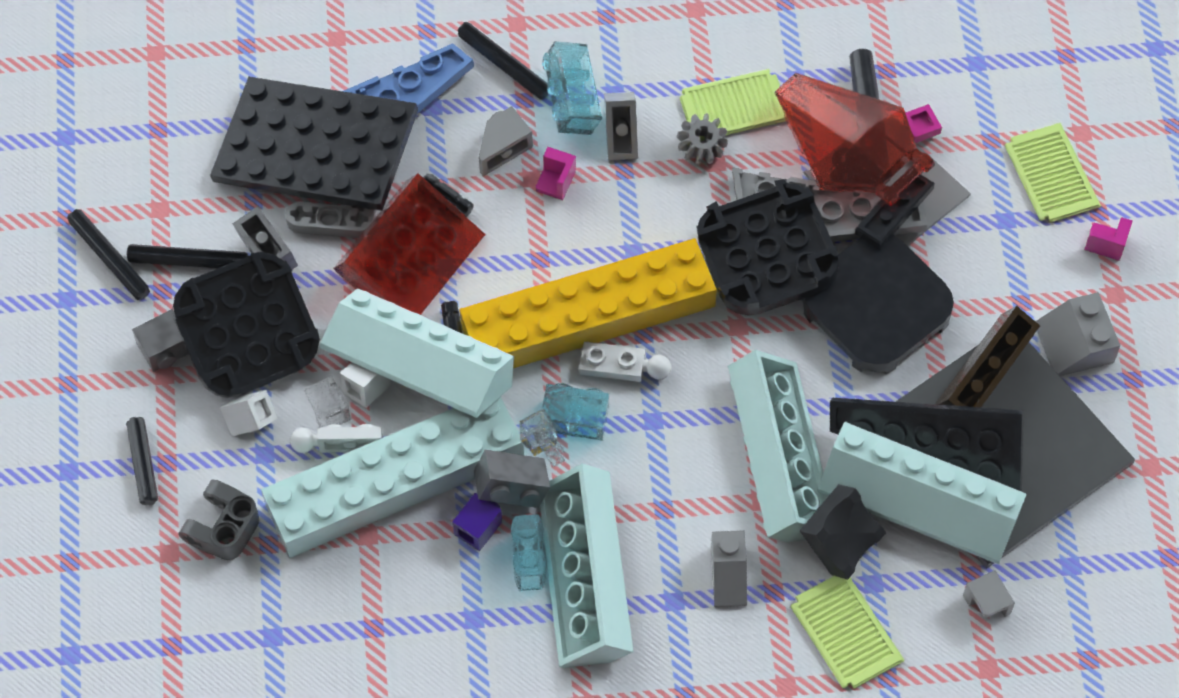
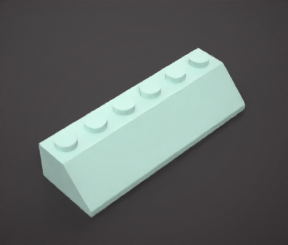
M358 288L339 302L320 342V348L475 418L512 387L514 356Z
M754 350L730 364L728 369L731 378L730 384L737 404V413L740 417L744 434L743 440L750 460V470L754 477L757 499L760 503L764 520L763 526L767 533V538L788 543L806 540L800 530L828 496L817 492L823 475V469L797 363Z
M844 422L835 441L817 492L829 496L838 484L856 488L869 513L996 564L1000 563L1026 497V493Z
M582 463L550 480V489L540 505L559 667L562 668L611 663L634 652L610 472Z

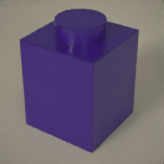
M474 493L452 521L453 533L473 548L481 551L502 524V511L498 503L479 500L478 494Z

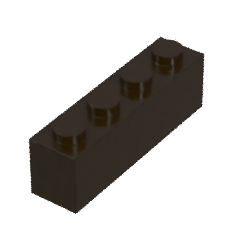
M1018 306L1002 313L936 404L982 407L1037 332L1040 325Z

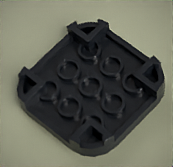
M786 179L775 180V187L721 206L718 205L717 201L706 206L707 211L700 218L698 226H696L700 250L721 300L733 312L747 316L761 314L818 294L829 288L837 278L839 270L837 247L834 246L816 206L814 194L808 187L803 188L798 184L787 183Z
M894 235L880 250L859 238L838 254L839 270L837 278L831 286L818 294L802 299L804 315L808 322L814 321L852 359V367L860 372L863 370L871 372L884 371L885 374L895 370L898 362L938 331L942 333L949 325L954 305L952 292L946 283L903 241Z
M263 251L251 253L250 256L198 277H192L182 284L174 297L172 312L175 324L199 380L208 391L216 396L225 398L237 397L299 372L308 366L317 354L320 341L318 329L313 324L293 277V270L287 261L274 254L264 253Z

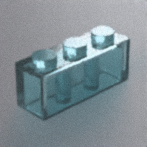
M554 41L548 52L543 56L542 66L547 74V91L551 95L553 104L552 117L556 121L558 133L591 135L601 122L602 114L587 44Z

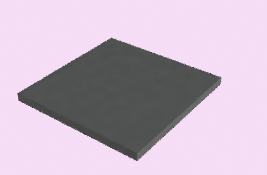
M1030 343L1026 345L982 406V408L1024 410L1022 492L1026 493V497L1002 557L1133 465L1135 458ZM977 346L896 402L936 404ZM976 556L986 569L994 564V562Z

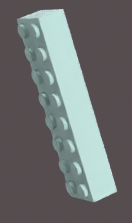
M500 397L477 418L452 408L261 489L265 506L289 558H292L474 480V469L484 450L524 455V441Z

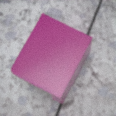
M547 147L543 155L544 169L536 184V191L563 200L576 173V156Z
M1121 217L1117 229L1093 223L1084 250L1120 261L1133 220Z

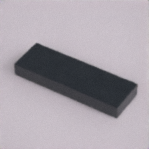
M909 168L855 228V235L880 250L933 191L935 183Z

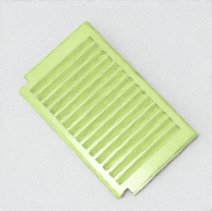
M769 69L683 88L682 93L684 95L679 97L688 122H691V117L694 114L700 120H703L704 114L708 113V121L710 122L719 118L720 124L718 128H726V135L792 120L777 75H770ZM699 136L700 141L705 140L704 136Z
M1061 123L1011 137V142L1004 145L1040 221L1048 219L1051 223L1101 208Z
M834 575L795 596L797 602L791 604V609L842 688L851 685L855 689L905 661L851 577L847 580Z

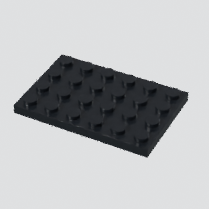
M249 76L210 177L216 183L383 211L418 113L417 104Z

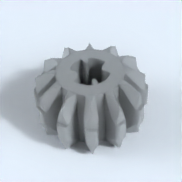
M708 113L704 114L703 120H700L696 114L692 115L691 122L683 121L681 125L683 130L677 133V139L681 141L678 144V150L687 151L684 157L686 160H690L693 156L696 157L695 163L697 166L701 164L702 158H705L709 165L713 163L714 156L721 158L724 153L722 148H726L728 145V140L723 138L727 134L726 128H718L720 124L719 118L713 122L708 121ZM699 136H704L706 143H701Z

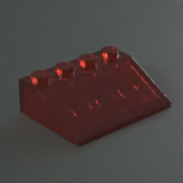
M417 173L405 181L385 205L383 211H380L333 269L355 289L358 288L421 315L486 234Z

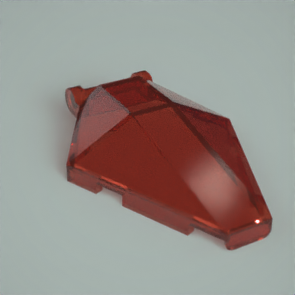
M799 73L792 75L775 91V96L784 112V118L801 153L805 155L809 163L810 172L819 190L854 192L857 190L875 193L888 205H893L899 200L900 193L923 172H929L935 166L934 160L927 153L917 149L903 107ZM909 161L914 163L891 186L885 185Z

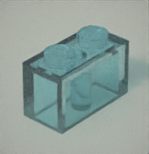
M565 383L547 384L540 415V430L542 432L603 441L609 411V393H604L597 388H588L586 390L572 388V386Z

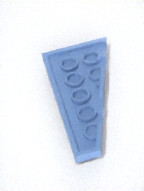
M452 43L420 57V61L406 68L403 65L392 69V74L380 79L376 76L343 92L416 103L419 113L474 67V62L472 58Z

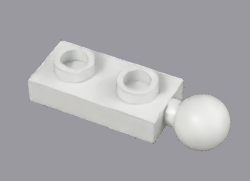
M584 342L579 365L580 375L641 382L643 372H648L652 378L657 380L666 378L671 372V362L667 357L654 355L647 360L646 349L592 342Z
M333 424L326 426V428H317V434H313L307 428H298L291 434L290 444L299 453H307L313 447H319L320 453L350 452L383 438L381 427H375L371 424H362L358 427H343Z

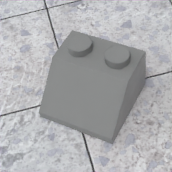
M1099 292L1069 299L1036 320L1040 325L1037 333L1050 366L1059 376L1115 362L1120 349V343Z

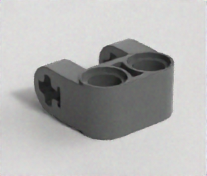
M212 479L203 492V496L213 505L223 509L213 528H210L195 520L187 519L178 535L183 541L201 551L224 560H233L243 552L258 527L259 514L255 501L249 495L219 480ZM241 511H250V514L246 517L240 518L236 516ZM226 537L234 538L229 544H220V541Z

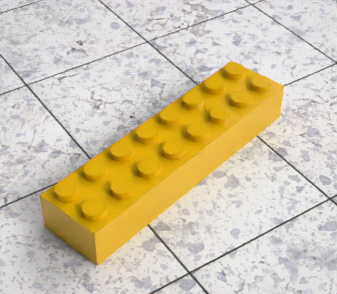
M694 238L460 308V321L464 335L514 356V369L583 348L584 342L599 343L714 308L716 305L717 289L697 240Z

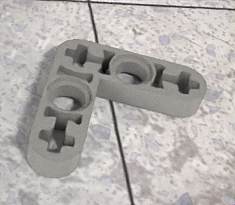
M295 202L286 209L285 217L289 229L296 233L365 238L373 232L377 210L350 205ZM359 211L363 212L364 222L361 224V227L355 225L359 220ZM303 213L304 217L301 218V221H295L298 214ZM313 214H316V215H315V216H316V223H315V224L312 223V220H314ZM332 214L338 217V221L331 226L324 225L321 222L322 218L326 215Z

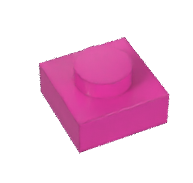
M929 104L905 112L901 116V122L913 143L941 134L942 126Z

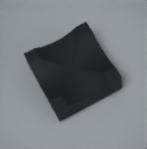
M840 484L837 485L800 530L828 572L833 576L835 575L847 580L855 572V567L862 555L886 534L881 524L865 508L857 489Z

